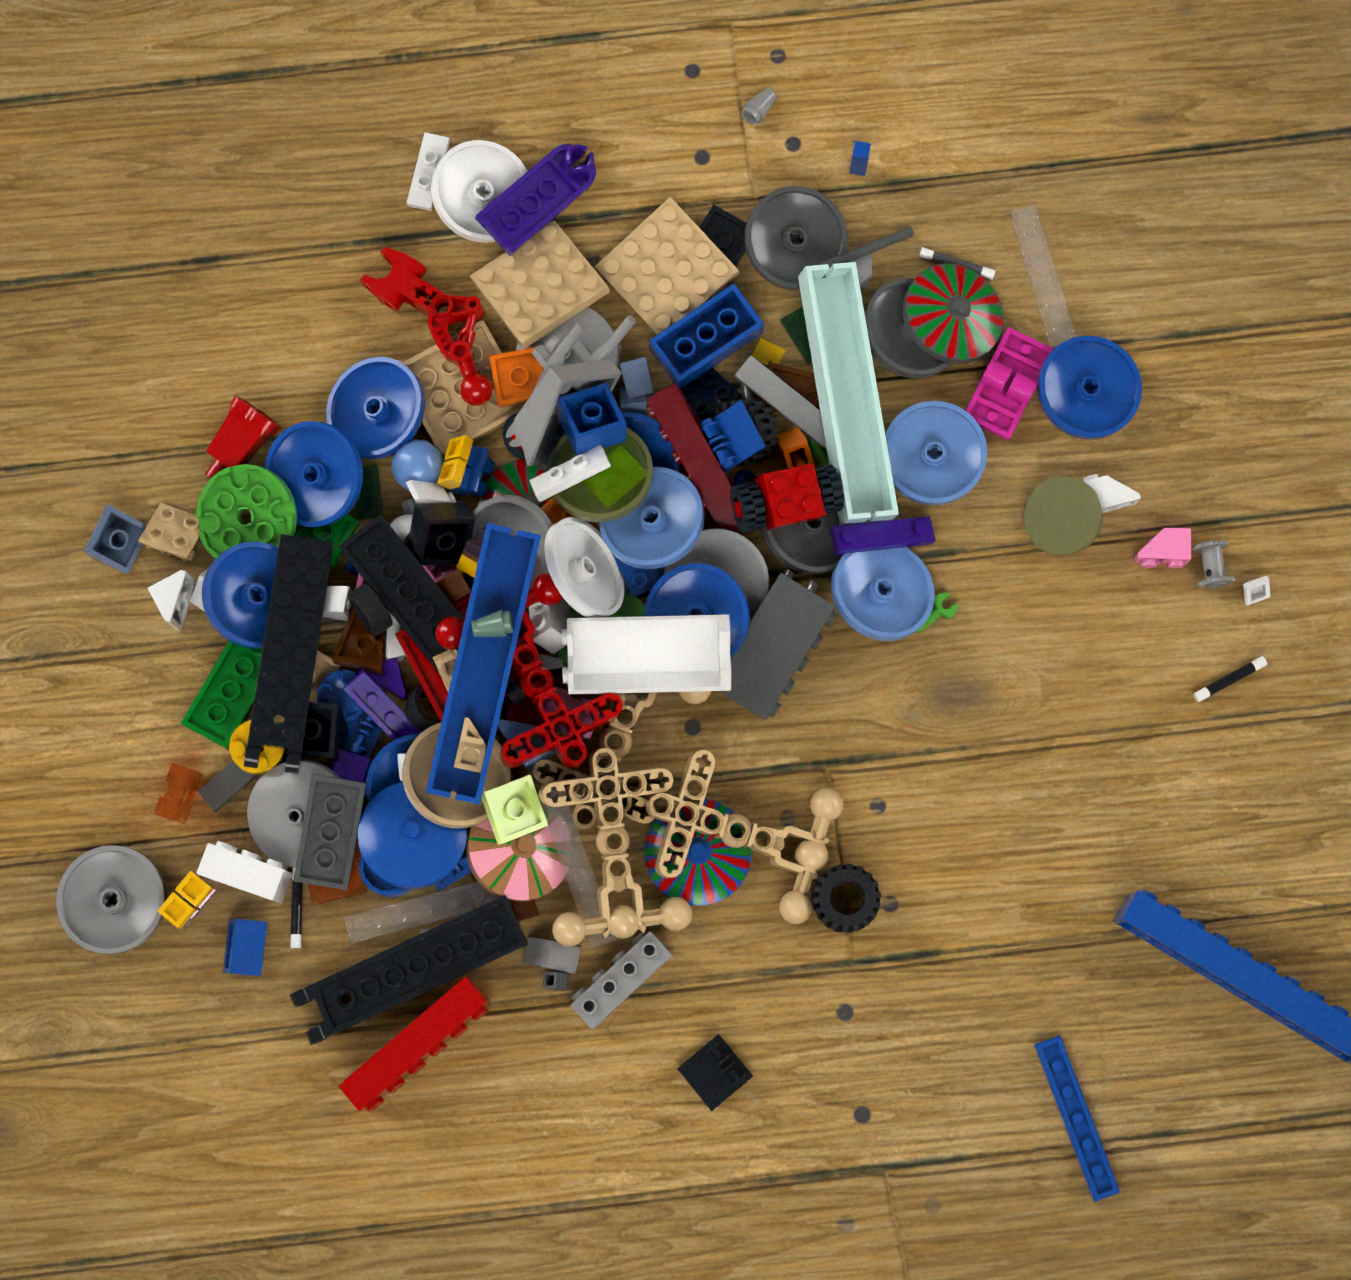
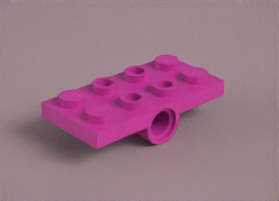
M1008 327L966 412L977 421L982 429L1009 442L1038 384L1041 366L1054 349Z

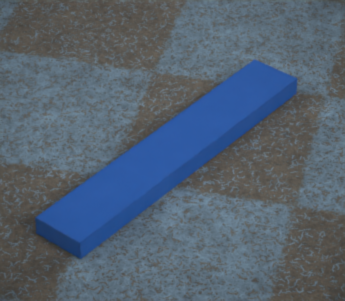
M1059 1035L1034 1044L1093 1201L1096 1202L1120 1193L1061 1036Z

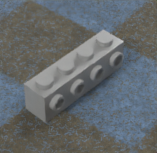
M651 931L647 934L641 932L631 942L634 946L627 953L622 950L611 960L614 965L607 972L601 969L591 979L594 982L592 986L587 990L582 987L571 997L574 1002L570 1006L592 1030L672 957V954Z

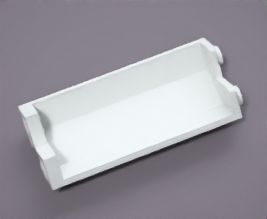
M729 615L567 618V629H562V645H567L568 667L562 668L563 684L568 683L569 694L731 691Z

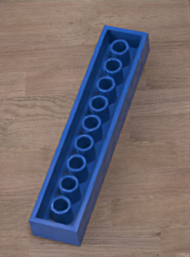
M1143 889L1142 892L1137 890L1128 894L1112 922L1346 1063L1351 1064V1018L1348 1017L1349 1012L1346 1009L1335 1004L1333 1007L1324 1002L1325 997L1313 990L1309 992L1300 988L1301 983L1287 975L1283 978L1275 973L1277 969L1271 964L1264 961L1261 964L1252 959L1253 954L1242 947L1233 948L1228 945L1229 940L1216 932L1213 935L1204 930V924L1193 918H1190V920L1180 916L1181 911L1170 904H1166V906L1156 901L1157 896Z

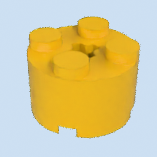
M248 720L239 725L233 732L229 743V751L233 761L243 771L253 775L265 774L273 767L281 764L285 755L284 749L262 746L264 750L260 752L258 768L244 767L251 720Z

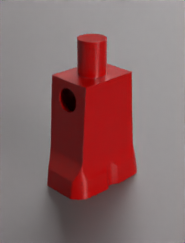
M235 395L230 404L228 416L206 450L215 460L205 474L212 478L227 467L248 464L265 441L274 436L282 427L248 401Z

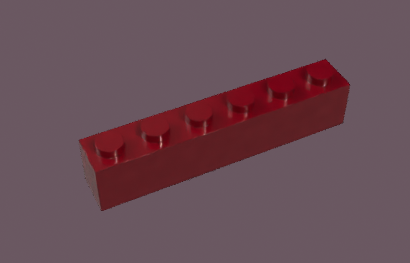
M674 382L647 398L649 404L646 405V408L653 419L657 417L662 426L659 428L663 439L666 442L670 440L675 449L671 451L678 465L683 463L687 471L684 474L685 477L698 490L703 502L704 511L708 509L713 518L710 520L712 527L737 531L739 528L736 525L737 521L734 520L733 506L730 501L732 499L730 496V492H732L731 487L734 484L727 472L720 466L715 452L712 451V446L708 443V438L704 431L701 430L702 427L678 383Z

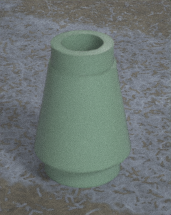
M502 609L471 622L474 637H507L508 633L514 632L510 611L503 612Z

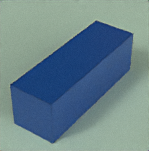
M855 141L849 174L865 176L871 143Z

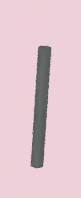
M907 227L821 262L820 265L828 264L830 269L833 264L849 263L910 238L914 235L911 227Z

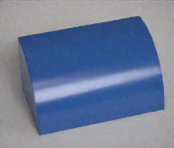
M229 919L223 973L261 976L267 922Z

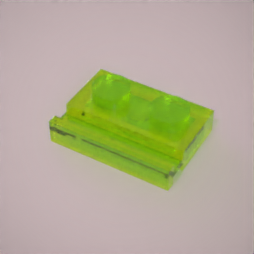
M619 446L607 456L611 467L582 481L586 488L606 508L610 507L647 476L646 470L622 446Z

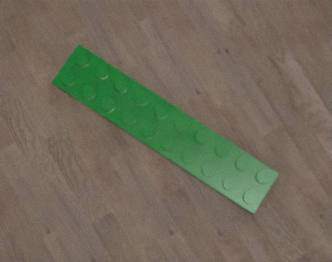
M346 514L339 521L323 527L297 525L294 536L334 542L330 576L343 554L338 546L354 535L360 525V521ZM228 641L180 724L228 750L233 732L239 725L245 722L253 708L262 648H245Z

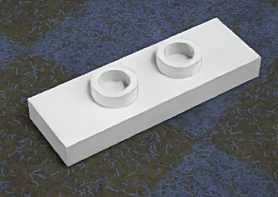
M424 133L406 203L408 207L432 212L434 206L431 196L432 176L439 161L448 152L449 137Z
M599 445L531 479L530 483L538 501L541 502L611 467L603 447Z

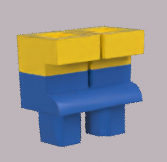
M467 435L450 439L444 457L446 462L442 464L437 484L460 496L467 494L476 497L484 496L488 485L481 480L482 474H490L495 465V462L488 457L489 450L475 446L473 439Z

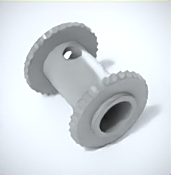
M1206 541L1192 548L1193 552L1201 553L1205 580L1199 582L1198 587L1213 589L1234 583L1235 577L1226 576L1222 549L1230 546L1228 541Z

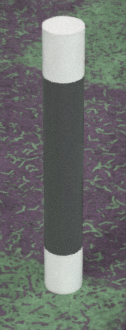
M922 247L919 255L921 258L940 264H956L967 267L982 277L993 280L996 271Z

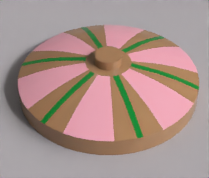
M541 800L540 803L548 826L506 843L497 844L489 818L478 825L469 827L466 841L468 864L477 881L488 892L497 897L506 895L512 902L532 901L554 890L567 874L572 858V841L568 827L561 815L553 807L543 804Z

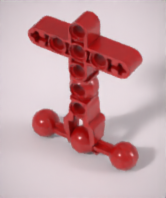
M549 572L542 573L536 577L532 588L528 591L525 608L538 602L544 605H555L563 599ZM524 608L521 621L524 635L518 636L512 666L519 672L518 676L522 691L526 696L532 698L531 702L533 705L536 704V712L542 724L505 742L500 751V761L508 768H515L555 749L561 763L565 767L570 769L578 768L587 756V749L581 736L614 721L623 709L622 699L615 693H607L568 712L561 697L555 693L556 688L554 687L553 675L547 668L542 666V660L538 661V652L532 638L535 627ZM452 616L444 618L439 622L436 627L435 636L443 648L448 650L458 649L465 619L462 620ZM527 653L531 656L532 662L523 664L519 661L518 655ZM532 677H539L543 680L544 686L535 688L532 686L530 679ZM544 701H552L556 706V710L554 712H547L544 710L542 703ZM606 702L609 706H615L612 712L610 709H607L599 716L598 712L604 708ZM582 713L589 714L592 718V723L588 725L581 723L579 715ZM559 724L564 725L568 729V734L566 736H559L556 734L554 727ZM533 736L541 737L544 741V746L535 748L530 743V738ZM524 743L525 749L518 753L516 759L513 756H507L509 748L512 751H517L521 749ZM571 748L578 750L580 759L576 761L569 759L567 750Z

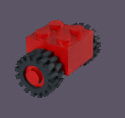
M814 463L762 474L755 478L756 484L755 482L735 485L731 487L732 492H730L734 520L737 521L736 525L742 533L763 529L765 525L767 530L816 520L826 514L842 511L844 507L842 503L844 502L842 496L844 492L841 489L842 482L841 480L839 481L838 472L836 473V468L833 465L815 468Z

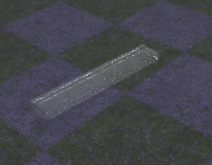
M479 882L354 914L344 917L350 943L353 944L459 916L499 897L488 892Z

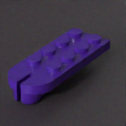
M563 144L556 147L476 215L475 219L509 256L515 253L592 185L596 176L593 152L588 154L583 163L570 169L571 166L585 155L588 149L587 146Z

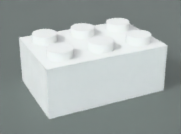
M217 841L216 846L210 843L207 844L196 874L282 904L292 878V873L286 871L287 865L269 858L266 863L261 862L263 857L246 850H242V853L238 854L236 853L238 848Z

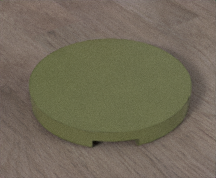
M1058 476L1048 479L1038 485L1027 500L1024 510L1025 528L1031 540L1048 553L1070 555L1084 550L1097 538L1102 527V506L1098 494L1089 484L1074 477Z

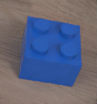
M607 383L557 399L558 418L576 456L599 445L604 449L626 442V421Z

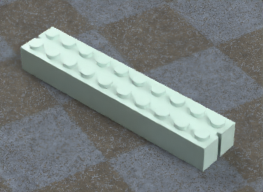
M856 262L833 264L830 269L828 264L806 266L799 274L798 280L829 465H833L836 468V473L838 472L839 481L841 480L842 482L841 489L844 492L842 494L844 507L842 511L837 512L839 526L860 524L866 521L867 523L889 521L899 515Z

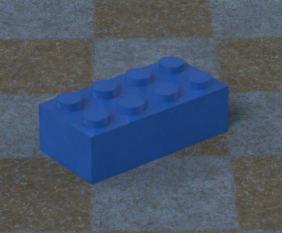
M732 284L650 339L649 350L673 383L677 382L680 389L700 377L704 372L709 371L762 335L764 323L737 286Z

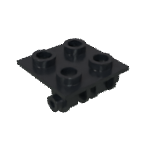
M714 368L704 372L681 390L701 426L702 421L716 415L714 411L718 407H722V404L739 400L740 396H742Z
M719 1034L677 1068L711 1111L753 1077Z

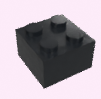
M465 502L415 504L407 548L421 565L458 564L461 555L469 551L476 518Z

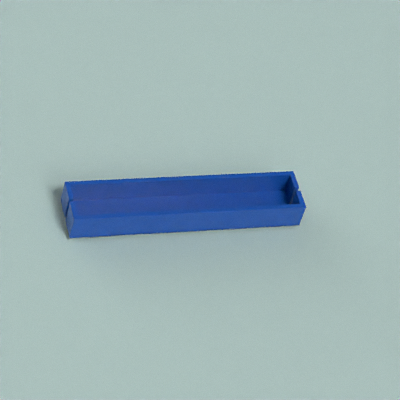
M487 523L426 788V793L450 798L451 791H455L456 800L479 805L541 535L516 530L515 536L510 535L511 528ZM501 609L503 612L510 611L514 627L513 633H508L507 637H474L472 621ZM465 717L471 720L487 746L481 773L454 767Z

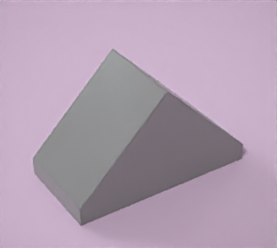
M528 937L527 942L529 945L526 946L523 964L576 975L581 948L575 946L565 947L555 941Z

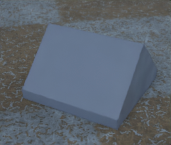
M107 504L84 552L92 559L128 574L143 545L138 540L147 525Z

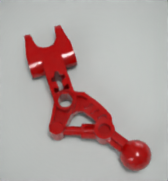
M383 247L380 253L392 265L390 273L385 278L380 279L363 274L359 281L381 304L397 312L403 303L406 302L428 316L427 324L437 347L447 361L459 367L463 380L460 385L462 399L472 406L484 405L492 395V383L484 375L478 374L473 362L474 353L472 351L476 335L474 332L476 320L481 319L485 314L480 300L475 296L446 295L422 280L427 269L420 262L406 253ZM449 307L446 312L439 313L441 308ZM466 321L465 327L460 329L457 341L453 342L448 329L449 325Z

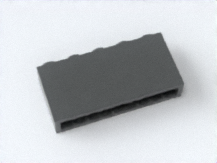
M780 573L750 621L748 634L743 645L730 658L731 691L719 692L764 720L768 716L773 718L781 706L778 703L783 693L788 695L795 684V681L792 680L796 671L802 672L807 665L809 659L806 655L811 648L816 650L822 641L823 636L820 633L824 626L830 627L838 614L834 612L836 606L785 574Z

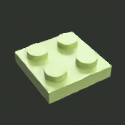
M531 775L523 776L482 793L481 798L498 845L548 826Z

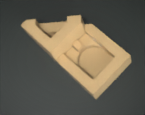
M466 717L463 723L454 767L481 773L487 746L471 720Z

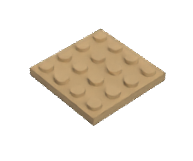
M671 197L595 266L598 272L657 335L713 298L740 273L733 263Z
M555 220L542 228L511 256L505 252L470 275L474 285L524 349L610 292L606 283Z
M484 320L475 324L474 332L476 335L472 346L474 353L473 362L478 374L484 375L492 383V395L484 405L472 406L462 399L460 385L463 377L459 367L447 361L437 345L402 362L416 374L422 384L425 394V411L422 424L435 447L442 452L443 458L445 457L450 439L467 435L474 442L503 426L506 420L512 414L519 413L525 404L498 407L489 356L502 352ZM459 333L451 336L453 342L457 341Z

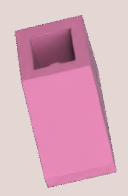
M1164 528L1133 558V563H1141V567L1144 568L1157 567V564H1167L1168 568L1174 569L1183 568V565H1186L1191 560V528Z

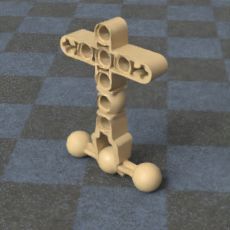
M711 691L679 692L684 701L694 705L703 703L711 694ZM649 692L645 701L637 699L635 695L615 693L622 699V710L631 711L633 720L627 725L621 724L618 721V717L613 723L610 722V726L605 728L599 735V748L612 750L616 755L617 761L621 762V758L627 755L632 747L631 734L633 731L630 728L636 724L643 709L653 705L658 692ZM614 734L620 735L623 739L622 746L616 750L611 749L608 745L609 737ZM600 753V756L596 759L597 765L601 760L609 759L606 753ZM546 759L538 761L533 768L535 779L542 784L555 781L556 779L552 776H546L545 779L541 778L542 773L539 772V768L545 767L547 764L550 765L549 770L555 773L559 772V768L563 769L558 780H563L567 774H574L577 778L590 776V772L589 775ZM608 779L601 782L600 786L602 787L603 794H609L612 790L611 782ZM578 783L573 789V794L577 798L583 797L586 792L585 786L582 783ZM640 796L627 797L628 803L623 809L624 817L643 824L650 823L655 819L650 816L642 819L640 818L641 813L633 810L632 815L628 814L627 811L632 806V798L638 800L635 805L639 807H644L648 799ZM594 802L576 804L573 812V821L578 827L586 829L596 823ZM610 806L606 808L607 810L616 813L613 807ZM588 809L592 812L593 818L589 824H582L578 820L580 810Z
M597 748L589 756L590 776L544 783L539 790V798L547 806L560 807L594 802L595 816L600 825H597V829L600 830L596 836V846L602 854L601 859L604 860L602 864L603 885L597 889L601 917L583 919L580 915L573 912L561 914L553 924L552 933L554 939L565 947H573L583 941L585 935L602 933L605 939L609 934L618 939H626L632 937L637 930L644 933L646 926L660 924L671 931L685 929L692 920L693 911L691 905L681 897L667 899L660 908L643 910L641 887L633 882L631 868L626 860V857H629L626 851L629 847L630 838L628 832L624 829L625 824L621 822L623 819L622 798L668 791L673 784V776L669 770L665 768H648L618 772L615 753L607 748ZM604 752L608 755L609 762L607 766L601 768L597 765L596 759L600 753ZM658 774L659 776H664V781L660 782V787L659 784L647 783L646 779L657 778ZM631 776H635L639 782L638 787L634 791H630L626 785L628 778ZM608 779L612 784V790L609 794L604 795L600 791V784ZM578 783H582L586 789L584 796L581 798H576L573 794V788ZM551 787H553V790L565 791L568 800H566L565 795L555 796L554 801H552L551 798H547L546 794L551 792ZM611 806L615 809L616 813L614 819L607 822L603 817V812L607 807ZM615 833L619 838V843L616 847L609 848L606 843L607 838L610 834ZM618 860L622 864V870L619 874L612 875L610 866L614 861ZM629 888L633 907L618 905L609 911L608 893L613 890L621 892L623 889Z
M707 750L694 752L687 760L676 797L666 793H658L652 795L646 802V811L651 817L668 822L655 862L657 874L663 878H673L682 872L694 831L704 835L715 834L714 838H721L729 847H750L752 850L770 857V863L773 866L798 873L793 890L787 892L782 897L779 903V911L783 919L790 924L798 925L804 923L809 919L813 908L812 901L808 896L812 880L819 879L817 872L824 868L828 861V851L825 845L830 842L826 837L829 823L838 818L843 811L844 803L838 791L826 787L819 789L813 794L810 808L815 818L810 832L792 826L782 827L779 830L769 827L757 828L756 823L751 824L741 814H721L717 810L703 806L715 767V758ZM703 757V762L707 763V765L699 770L698 776H691V773L694 774L699 769V763L696 762V759ZM690 781L696 782L699 786V792L696 796L689 794L687 790V785ZM657 798L662 799L666 804V809L663 813H658L654 809L653 804ZM682 807H687L691 811V818L687 822L681 820L679 816V811ZM708 815L716 819V827L713 830L705 826V818ZM734 823L741 827L742 832L739 838H734L730 833V827ZM675 832L683 837V844L679 848L671 843V836ZM758 832L766 835L767 842L763 847L756 843L755 838ZM787 835L803 840L795 850L796 864L781 858L780 851L784 848L783 840ZM667 850L675 853L679 852V856L675 855L671 860V864L675 866L674 870H669L667 873V867L663 866V863L670 861L672 853H666Z

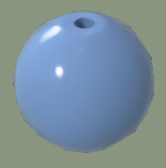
M414 439L396 450L392 458L391 471L395 481L410 492L406 484L409 480L437 483L442 464L445 461L442 452L426 440Z

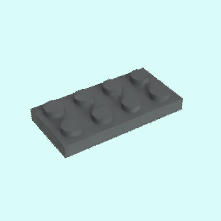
M312 774L294 882L348 890L366 782Z

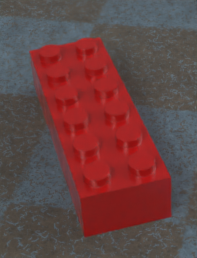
M465 976L338 1085V1087L359 1112L366 1110L368 1112L374 1111L385 1101L382 1097L387 1092L395 1093L406 1083L403 1078L409 1073L410 1075L417 1074L427 1065L424 1062L425 1059L430 1055L436 1057L448 1047L445 1044L447 1040L451 1037L457 1039L468 1030L466 1024L469 1021L481 1019L489 1011L487 1006L491 1002L471 978Z

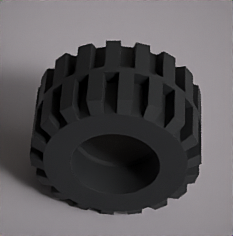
M742 399L766 447L736 465V467L760 463L768 459V454H773L776 450L773 445L779 442L776 433H780V427L776 428L775 423L778 420L776 416L772 417L773 410L770 407L765 408L766 404L762 401ZM740 400L722 404V407H718L714 411L716 415L711 416V419Z
M839 864L825 871L816 882L812 894L813 910L816 912L819 921H822L828 929L831 928L839 933H852L863 929L876 917L881 905V891L879 892L877 880L873 879V875L870 872L863 870V867L853 866V864ZM851 883L860 890L862 904L855 913L844 915L833 908L830 896L832 890L838 884Z

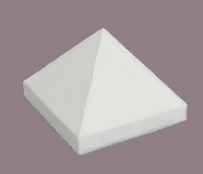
M1268 576L1252 579L1243 584L1244 604L1246 606L1271 597Z

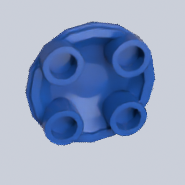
M340 669L329 673L322 679L317 689V702L340 704L345 722L357 719L365 711L343 688L357 673L351 670Z

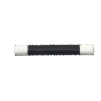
M1263 656L1253 660L1193 693L1195 700L1199 703L1267 666V661Z
M293 867L290 948H301L303 883L293 881L296 869Z

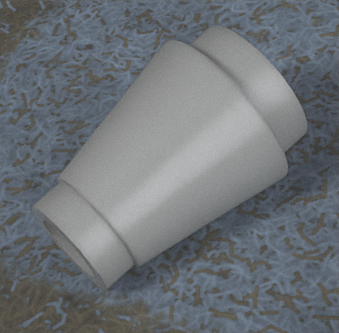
M765 88L743 105L741 114L749 124L757 125L763 122L774 101L777 99L774 91Z

